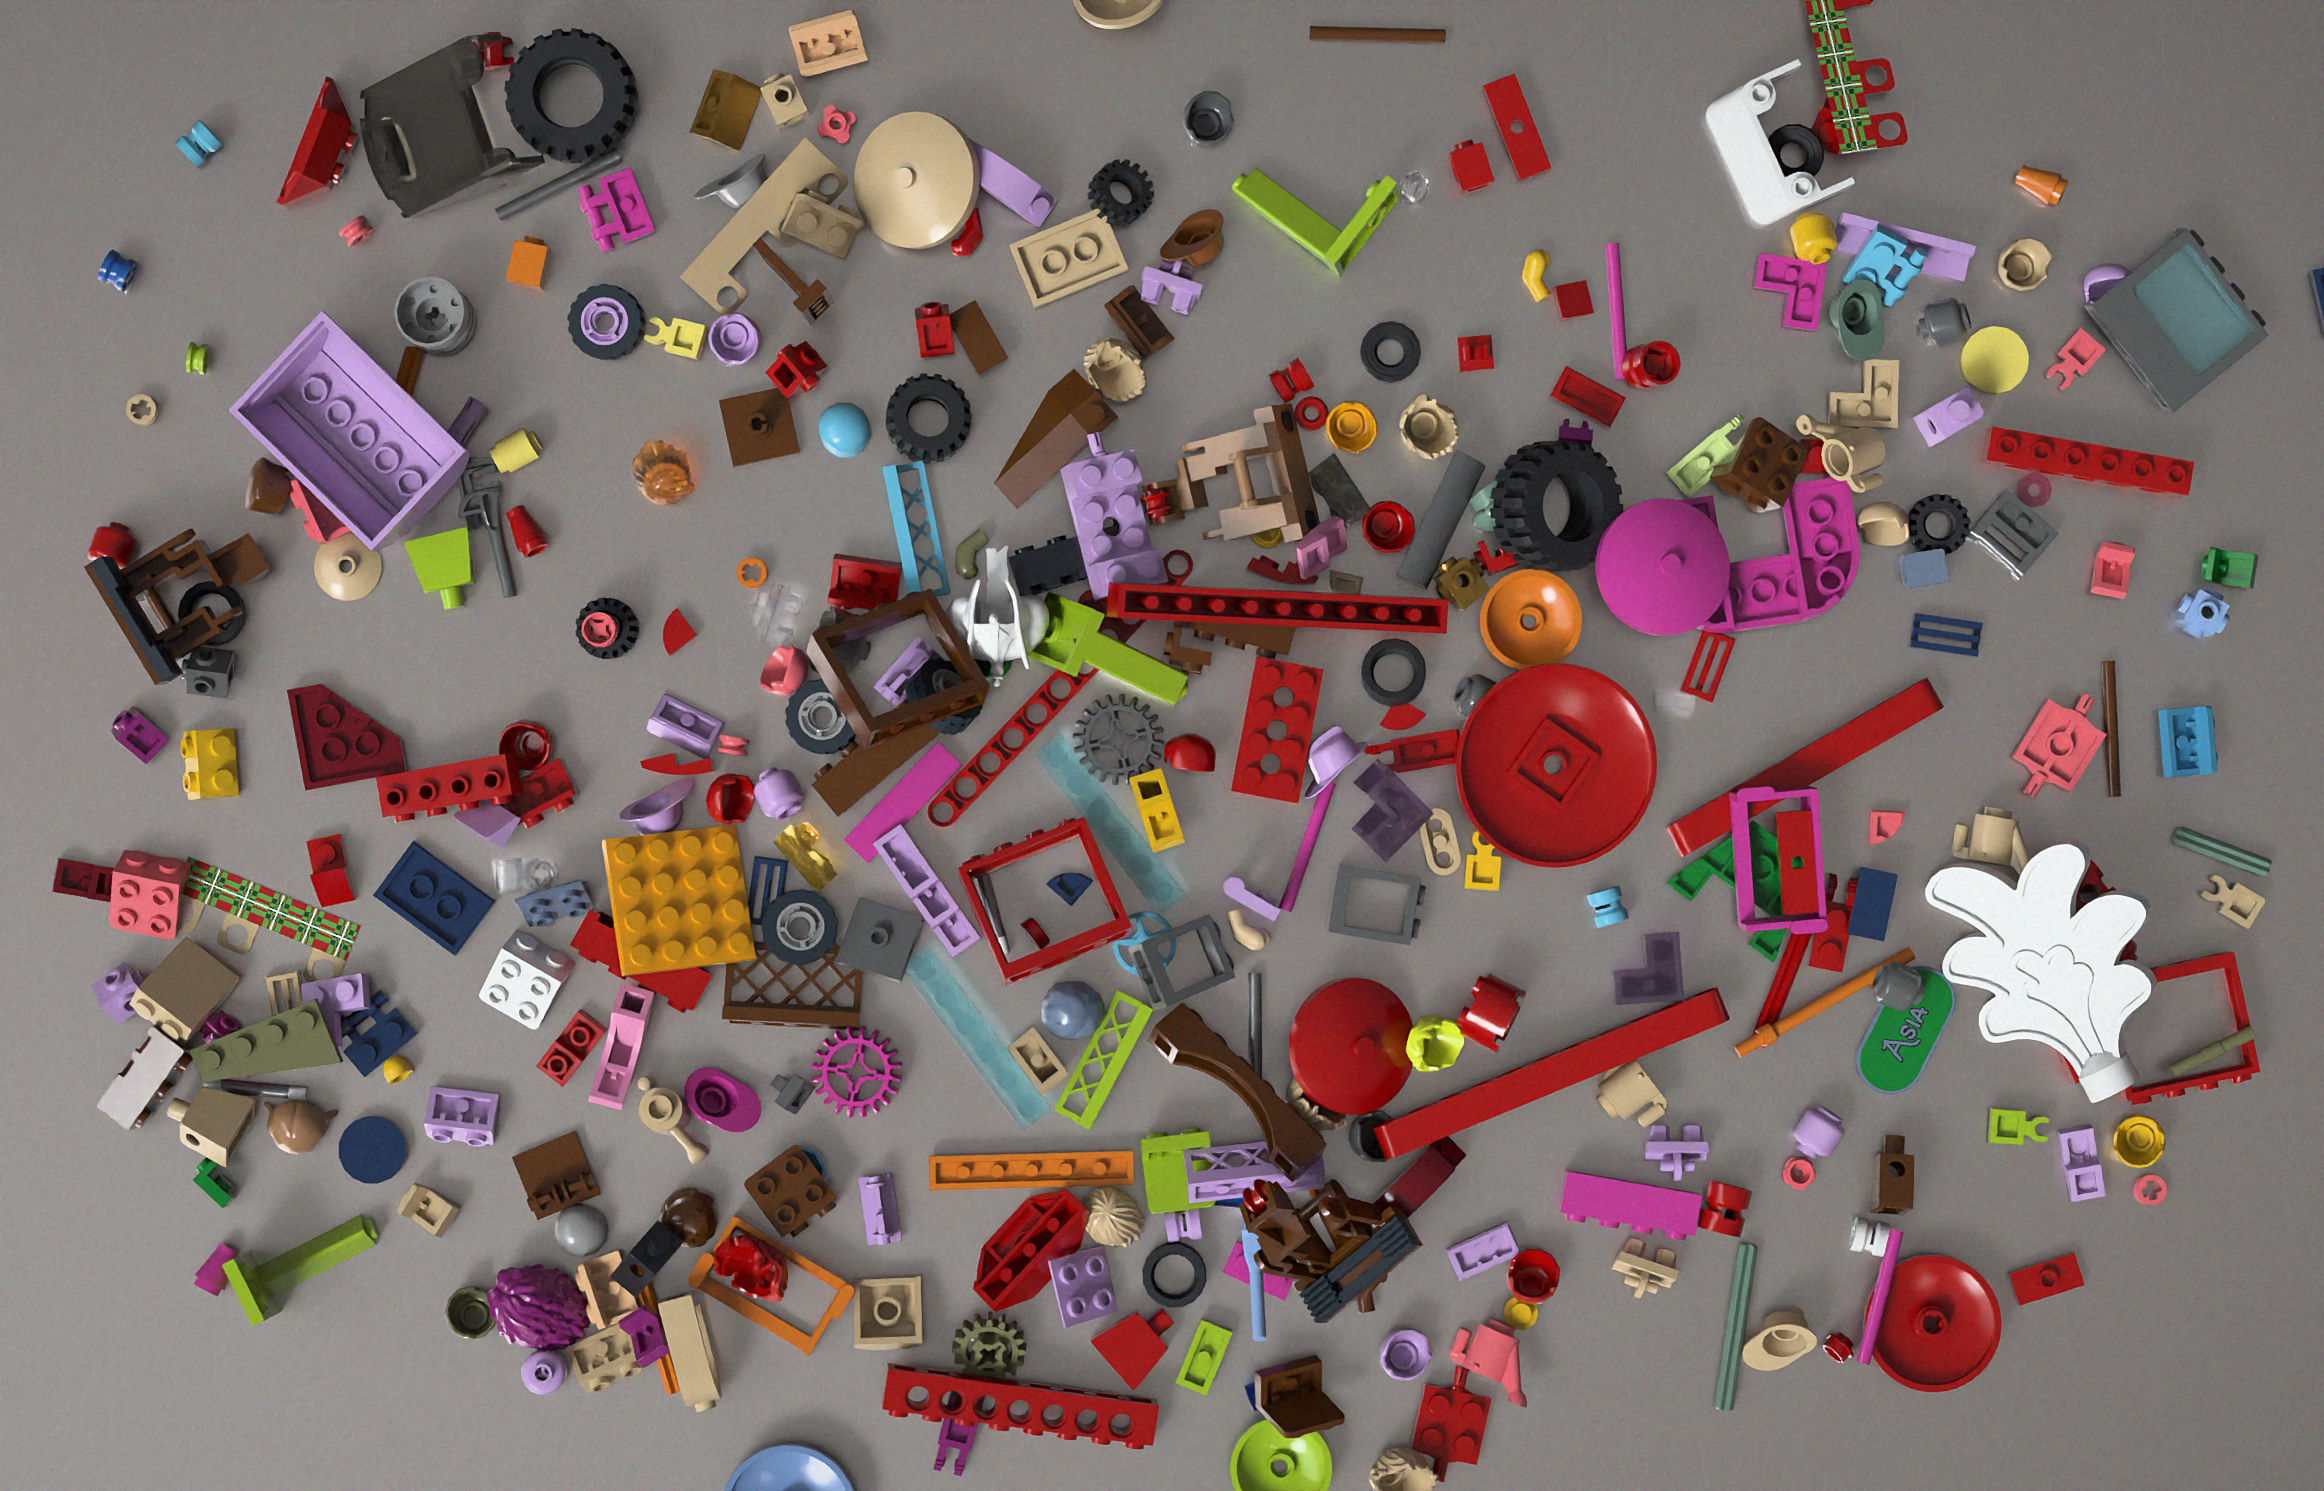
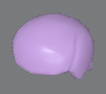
M2104 263L2093 267L2084 280L2086 302L2093 297L2104 295L2131 271L2122 265Z
M730 312L721 315L712 323L708 335L711 350L721 361L741 365L746 363L757 353L761 342L758 326L754 320L742 313Z
M1397 1329L1387 1335L1380 1347V1361L1387 1375L1400 1381L1414 1380L1426 1371L1432 1357L1427 1342L1428 1338L1415 1329Z

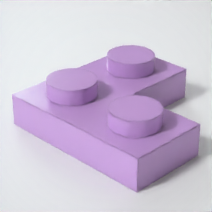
M359 973L301 984L302 1004L318 998L337 1047L341 1048L340 1014L370 1009L368 975Z

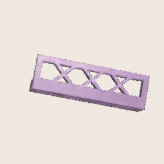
M1845 212L1839 216L1835 230L1838 239L1836 251L1856 256L1877 224L1907 238L1905 252L1912 255L1915 249L1920 247L1928 253V256L1923 261L1924 267L1921 273L1960 283L1964 282L1969 259L1975 253V245Z
M1265 1141L1183 1150L1189 1203L1242 1198V1192L1245 1188L1254 1190L1253 1183L1256 1179L1266 1182L1271 1181L1272 1184L1277 1181L1285 1192L1324 1188L1325 1177L1323 1157L1321 1156L1317 1162L1292 1183L1273 1163L1267 1164L1259 1159L1264 1153H1267ZM1232 1156H1241L1247 1160L1242 1167H1232L1226 1163ZM1207 1160L1213 1166L1207 1171L1194 1172L1192 1161Z

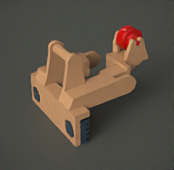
M1292 403L1271 405L1253 410L1256 421L1255 426L1181 445L1182 452H1195L1204 448L1205 453L1177 460L1181 478L1141 486L1144 497L1140 498V502L1146 504L1147 510L1143 513L1144 516L1148 515L1150 525L1157 527L1185 519L1184 511L1208 507L1209 504L1203 480L1228 474L1226 466L1233 464L1242 503H1239L1240 506L1219 511L1222 528L1202 533L1203 540L1223 536L1224 541L1236 540L1281 528L1284 543L1301 541L1304 536L1320 524ZM1266 456L1275 496L1256 499L1247 460Z

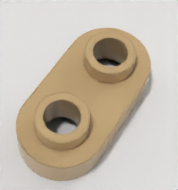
M1439 808L1429 809L1421 815L1418 822L1427 865L1431 871L1438 875H1449L1458 869L1461 862V854L1453 821L1446 811ZM1432 819L1441 821L1442 827L1438 832H1433L1429 828V822ZM1440 852H1446L1450 857L1446 865H1441L1437 861V855Z

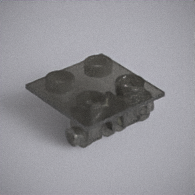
M1335 453L1308 473L1311 478L1312 487L1319 495H1322L1330 507L1331 516L1335 515L1343 519L1345 530L1372 511Z

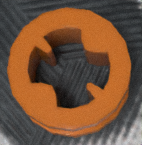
M750 557L740 562L736 574L742 585L753 589L765 583L768 571L766 565L761 560ZM749 564L751 567H755L758 564L761 568V571L758 572L761 575L758 581L753 579L746 581L743 577L744 574H747L743 571L745 566Z

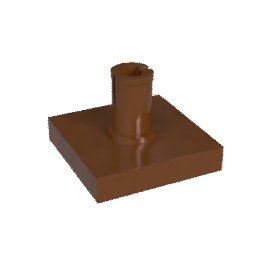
M778 388L719 400L734 468L800 453L789 398H786Z

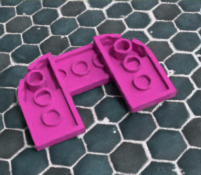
M1831 477L1794 483L1782 508L1790 554L1730 563L1729 584L1723 601L1714 614L1696 628L1713 633H1733L1800 623L1815 619L1836 606L1850 588L1856 576L1860 559L1859 539L1850 486L1847 481H1837ZM1713 495L1679 500L1699 509L1718 528Z

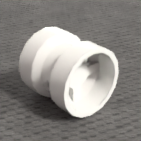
M1856 1217L1850 1234L1849 1250L1857 1252L1868 1250L1872 1255L1883 1257L1891 1229L1890 1224L1882 1222L1871 1224L1867 1219Z

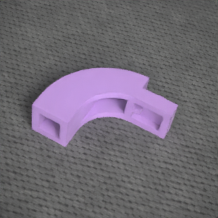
M969 139L978 159L980 171L979 188L997 198L1032 225L1040 228L1057 202V199L1025 173Z

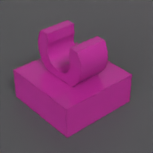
M1565 419L1563 425L1559 426L1556 441H1576L1577 443L1592 445L1593 430L1588 429L1587 421L1582 422L1581 428L1569 427V419Z

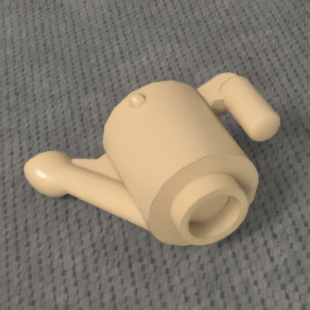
M1807 414L1801 415L1797 419L1796 426L1802 434H1812L1824 441L1821 453L1822 462L1832 478L1837 481H1847L1853 491L1861 493L1882 484V476L1878 473L1864 478L1860 477L1863 473L1879 468L1885 460V443L1876 430L1867 426L1852 428L1818 422L1814 417Z
M1985 807L1984 815L1975 814L1969 848L1966 847L1969 826L1966 824H1956L1952 845L1955 857L1981 863L2014 867L2019 875H2021L2030 861L2019 828V821L2011 819L2012 811Z
M1636 1059L1606 1071L1601 1083L1598 1085L1603 1093L1596 1098L1612 1119L1620 1115L1625 1121L1648 1103L1653 1102L1654 1105L1638 1116L1639 1123L1646 1128L1664 1115L1668 1108V1102Z
M646 1076L640 1077L638 1087L647 1092L639 1104V1116L642 1123L648 1129L662 1135H674L687 1149L688 1158L692 1163H699L704 1160L708 1155V1148L702 1143L695 1142L684 1130L691 1118V1109L688 1107L685 1098L665 1087L656 1088L655 1082Z

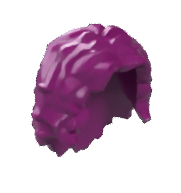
M536 1264L533 1266L526 1265L522 1268L509 1267L501 1269L497 1274L496 1285L487 1293V1302L490 1304V1313L497 1323L498 1334L500 1336L504 1335L509 1344L516 1342L521 1347L535 1348L537 1350H564L568 1345L575 1344L577 1339L583 1338L585 1336L584 1328H589L591 1323L586 1310L587 1300L583 1298L580 1289L573 1285L568 1275L564 1272L560 1274L558 1268L545 1269L542 1264Z

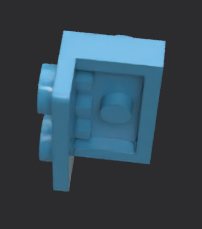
M2212 706L2158 710L2164 778L2216 774L2218 771V755L2215 746V720Z

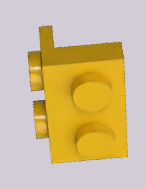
M234 728L184 732L180 750L186 764V772L183 775V787L185 792L188 793V799L239 796Z

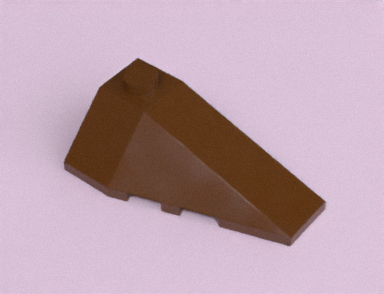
M1073 369L1047 392L994 484L1013 506L1018 509L1058 474L1061 468L1068 465L1090 446L1087 435L1101 432L1102 435L1119 420V417L1091 385Z

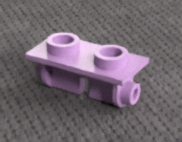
M917 636L873 687L896 707L908 698L906 694L908 685L906 684L914 673L929 659L936 660L937 658L943 659V657Z
M892 1173L858 1178L868 1245H884L895 1241H902Z

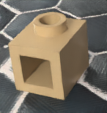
M779 73L764 81L766 86L760 88L779 130L810 115L791 74L784 77L783 73Z

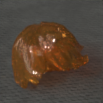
M663 440L654 441L652 444L645 442L644 448H641L636 458H633L632 472L635 477V484L640 489V493L644 494L650 502L669 506L676 504L687 494L694 491L687 455L682 450L675 449L673 444L668 445Z

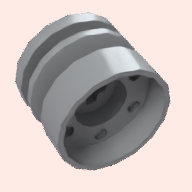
M433 276L417 278L407 284L397 296L394 307L395 324L402 336L424 353L438 357L452 355L464 348L473 336L476 324L474 308L468 298L445 279ZM440 312L445 319L440 320L438 326H436L432 322V318H438Z

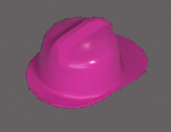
M701 1068L694 1071L687 1078L684 1086V1098L693 1115L699 1121L712 1124L730 1133L747 1131L759 1121L762 1112L761 1102L756 1093L748 1086L715 1068Z

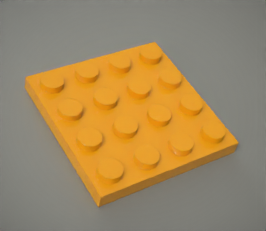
M735 825L610 838L601 841L622 976L756 959Z

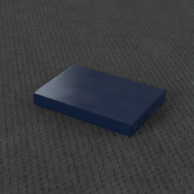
M416 841L410 844L373 894L375 898L454 956H457L496 903L495 899Z

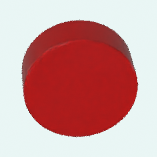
M1029 917L1020 924L1025 934L1038 950H1042L1050 944V939L1033 918Z

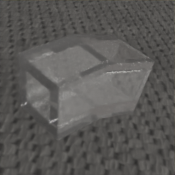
M1677 690L1653 692L1654 713L1673 712L1691 717L1697 696Z

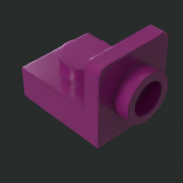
M134 706L128 711H122L113 722L114 727L111 729L115 739L145 764L169 740L166 734L146 719Z

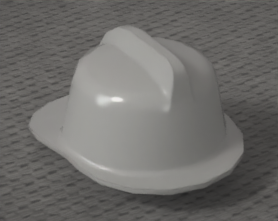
M765 154L755 156L737 170L704 186L695 193L694 198L700 199L716 194L730 207L741 209L768 179L761 165Z

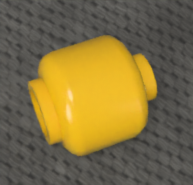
M1810 211L1801 214L1790 228V237L1795 254L1801 260H1810L1812 264H1821L1829 260L1830 255L1838 248V239L1833 222L1828 216L1820 212Z

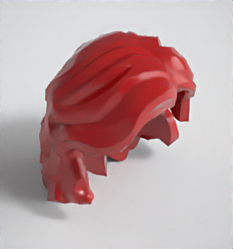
M748 1235L726 1238V1241L717 1247L714 1265L718 1276L729 1277L734 1273V1280L731 1281L732 1287L739 1289L748 1297H761L769 1302H779L783 1299L784 1292L788 1287V1271L786 1259L778 1249L768 1245L765 1240L760 1241Z

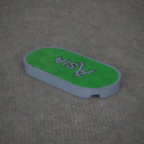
M1927 966L1910 967L1920 973L1921 986L1925 987L1924 995L1917 1006L1912 1004L1909 1009L1900 1012L1882 1003L1879 1004L1858 1045L1855 1056L1857 1071L1862 1081L1872 1090L1888 1095L1903 1093L1918 1082L1954 1013L1956 1005L1953 985L1937 969Z

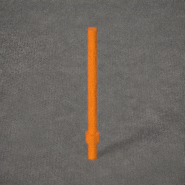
M1908 947L1771 1026L1767 1023L1755 1030V1035L1734 1046L1737 1055L1742 1058L1761 1046L1767 1048L1778 1041L1777 1037L1872 984L1874 976L1881 965L1887 966L1894 961L1905 965L1914 960L1915 955L1913 951Z

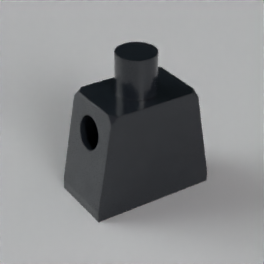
M657 1220L627 1254L610 1277L637 1298L684 1242L662 1222ZM631 1266H639L643 1271V1275L637 1274Z

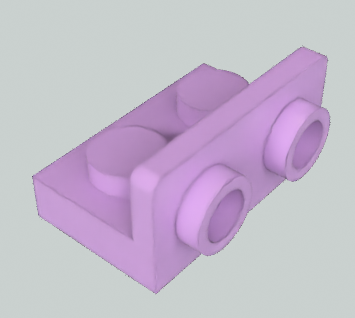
M431 1086L424 1122L426 1136L442 1143L456 1140L465 1141L468 1145L481 1147L485 1144L493 1145L499 1094Z

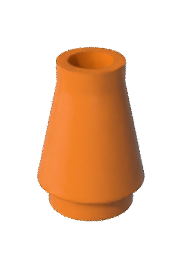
M2023 165L2018 173L2015 184L2022 186L2047 205L2049 203L2058 205L2069 180L2062 178L2060 173Z

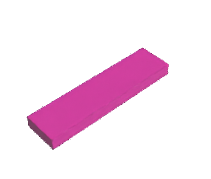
M937 742L847 835L844 841L869 863L879 853L873 843L901 824L904 827L963 765Z

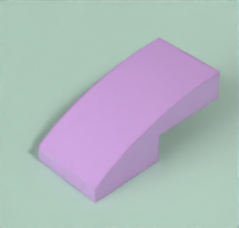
M2091 1124L2057 1130L2071 1201L2077 1202L2106 1196L2101 1163L2097 1157L2094 1129Z

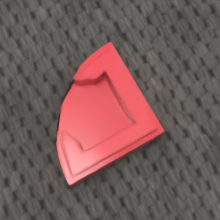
M1870 810L1868 844L1881 843L1892 837L1902 825L1905 811Z

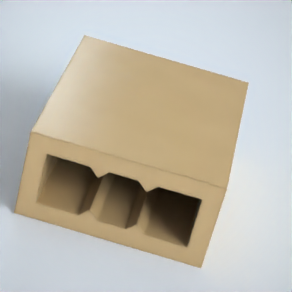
M185 937L137 988L129 1005L141 1017L149 1019L162 1029L163 1033L170 1039L176 1040L184 1046L232 994L240 978L188 937Z

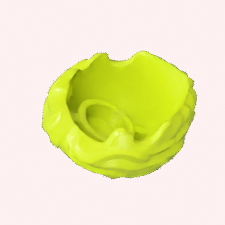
M1426 1015L1419 1019L1417 1024L1412 1027L1406 1045V1053L1410 1061L1413 1062V1067L1418 1071L1435 1072L1440 1071L1441 1068L1453 1066L1465 1042L1464 1037L1460 1035L1461 1029L1456 1025V1022L1438 1015Z

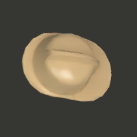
M1795 1308L1791 1311H1777L1767 1316L1761 1332L1744 1345L1742 1351L1743 1360L1749 1367L1757 1370H1777L1789 1365L1803 1354L1815 1348L1817 1337L1808 1328L1802 1309Z

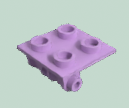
M1103 1245L1087 1250H1078L1074 1254L1048 1261L1064 1328L1118 1312Z

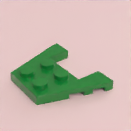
M1752 821L1749 823L1754 905L1765 912L1768 917L1785 916L1782 914L1777 838L1758 823ZM1732 835L1669 878L1666 884L1691 902L1712 874L1736 891ZM1795 856L1792 859L1791 864L1793 868L1800 864L1799 856ZM1787 928L1757 931L1748 945L1774 963Z

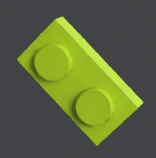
M1201 1319L1175 1383L1207 1396L1233 1331Z

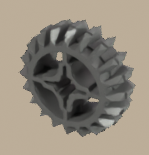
M1109 694L1106 695L1108 706L1102 708L1100 702L1096 699L1093 701L1095 708L1098 710L1096 713L1092 714L1087 708L1083 710L1084 715L1090 718L1087 723L1082 720L1076 721L1078 727L1085 729L1083 734L1073 733V739L1083 740V745L1074 747V752H1086L1087 756L1081 758L1079 764L1084 765L1091 761L1093 766L1087 771L1090 776L1099 769L1102 771L1099 776L1100 782L1104 783L1107 774H1112V785L1117 786L1119 782L1118 775H1124L1125 782L1129 785L1131 784L1129 780L1130 773L1136 772V775L1143 774L1140 770L1143 765L1150 771L1154 770V765L1148 761L1150 756L1155 759H1161L1162 755L1159 752L1153 751L1154 745L1164 746L1165 741L1161 739L1154 740V734L1162 733L1164 729L1162 726L1152 728L1150 723L1155 722L1159 717L1157 714H1153L1147 719L1144 715L1150 708V705L1147 703L1139 711L1135 708L1138 703L1137 697L1134 696L1129 706L1124 704L1125 694H1119V704H1113L1112 696ZM1117 711H1124L1134 715L1142 722L1145 728L1133 731L1124 729L1120 724ZM1107 714L1110 723L1109 733L1103 738L1090 741V734L1094 724L1098 719ZM1113 722L1117 723V728L1122 730V734L1127 733L1128 736L1137 735L1124 742V757H1121L1119 749H1115L1116 745L1113 747L1109 743L1101 745V742L1109 741L1110 738L1114 737L1113 731L1115 729ZM1147 738V747L1143 756L1130 766L1127 755L1129 745L1135 741ZM1107 748L1113 750L1118 757L1120 768L1104 765L1095 757L1092 751Z

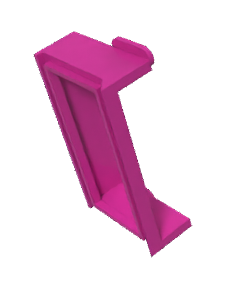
M1770 786L1742 788L1738 792H1729L1738 928L1746 932L1790 928L1794 934L1826 931L1828 923L1818 788L1807 786L1773 789ZM1799 797L1800 810L1810 809L1812 811L1818 912L1755 918L1747 802Z

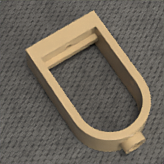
M695 1289L665 1297L658 1303L684 1402L687 1407L695 1405L696 1412L716 1407L715 1400L722 1398V1392L698 1292Z

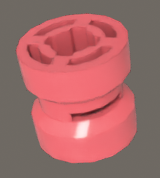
M596 612L585 618L581 631L584 639L591 645L607 647L616 641L619 627L613 617L605 613Z

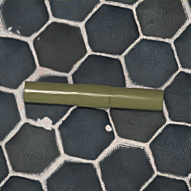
M2248 1026L2170 1064V1069L2174 1076L2177 1077L2255 1039L2256 1036L2251 1026Z

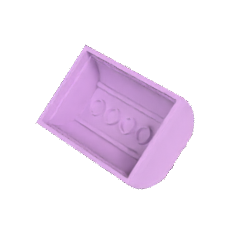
M321 311L228 410L373 552L393 544L406 535L457 482L469 460V451L324 311Z

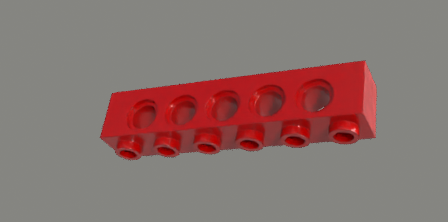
M1991 427L1986 430L1981 463L2179 498L2189 496L2194 468L2193 461L1998 427Z

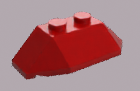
M326 76L291 167L276 203L288 209L332 190L334 183L339 184L346 165L342 164L346 152H352L358 139V133H355L356 124L339 85L333 78Z
M1067 1189L1027 1198L982 1247L977 1267V1279L974 1281L973 1290L995 1312L1034 1298L1052 1279L1048 1261L1074 1254L1080 1249L1089 1211Z

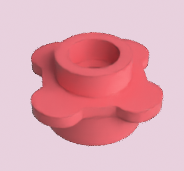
M834 105L826 106L823 110L825 115L823 122L817 127L818 134L823 138L829 136L837 139L839 143H846L850 139L849 131L851 125L856 121L854 113L852 111L843 112L837 110ZM838 121L840 125L839 127H834L833 123Z

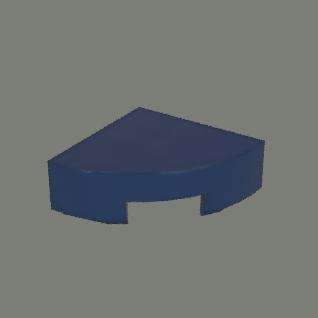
M1069 872L1055 876L1046 885L1072 906L1094 880L1080 873Z

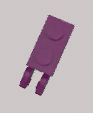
M950 1391L947 1405L954 1406L958 1404L961 1400V1395L956 1391ZM985 1396L980 1397L976 1403L980 1410H982ZM943 1418L937 1441L939 1446L933 1470L941 1471L942 1467H944L945 1454L949 1446L960 1449L953 1470L954 1475L962 1476L968 1451L971 1452L978 1422H976L974 1427L956 1424V1419Z

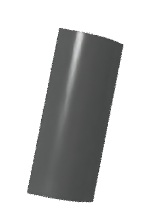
M1459 450L1455 451L1398 569L1397 577L1422 589H1428L1486 467L1483 463Z

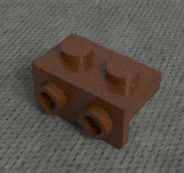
M1176 625L1174 633L1167 632L1163 655L1170 656L1169 664L1182 666L1181 671L1201 676L1202 670L1209 671L1212 652L1179 646L1182 626Z

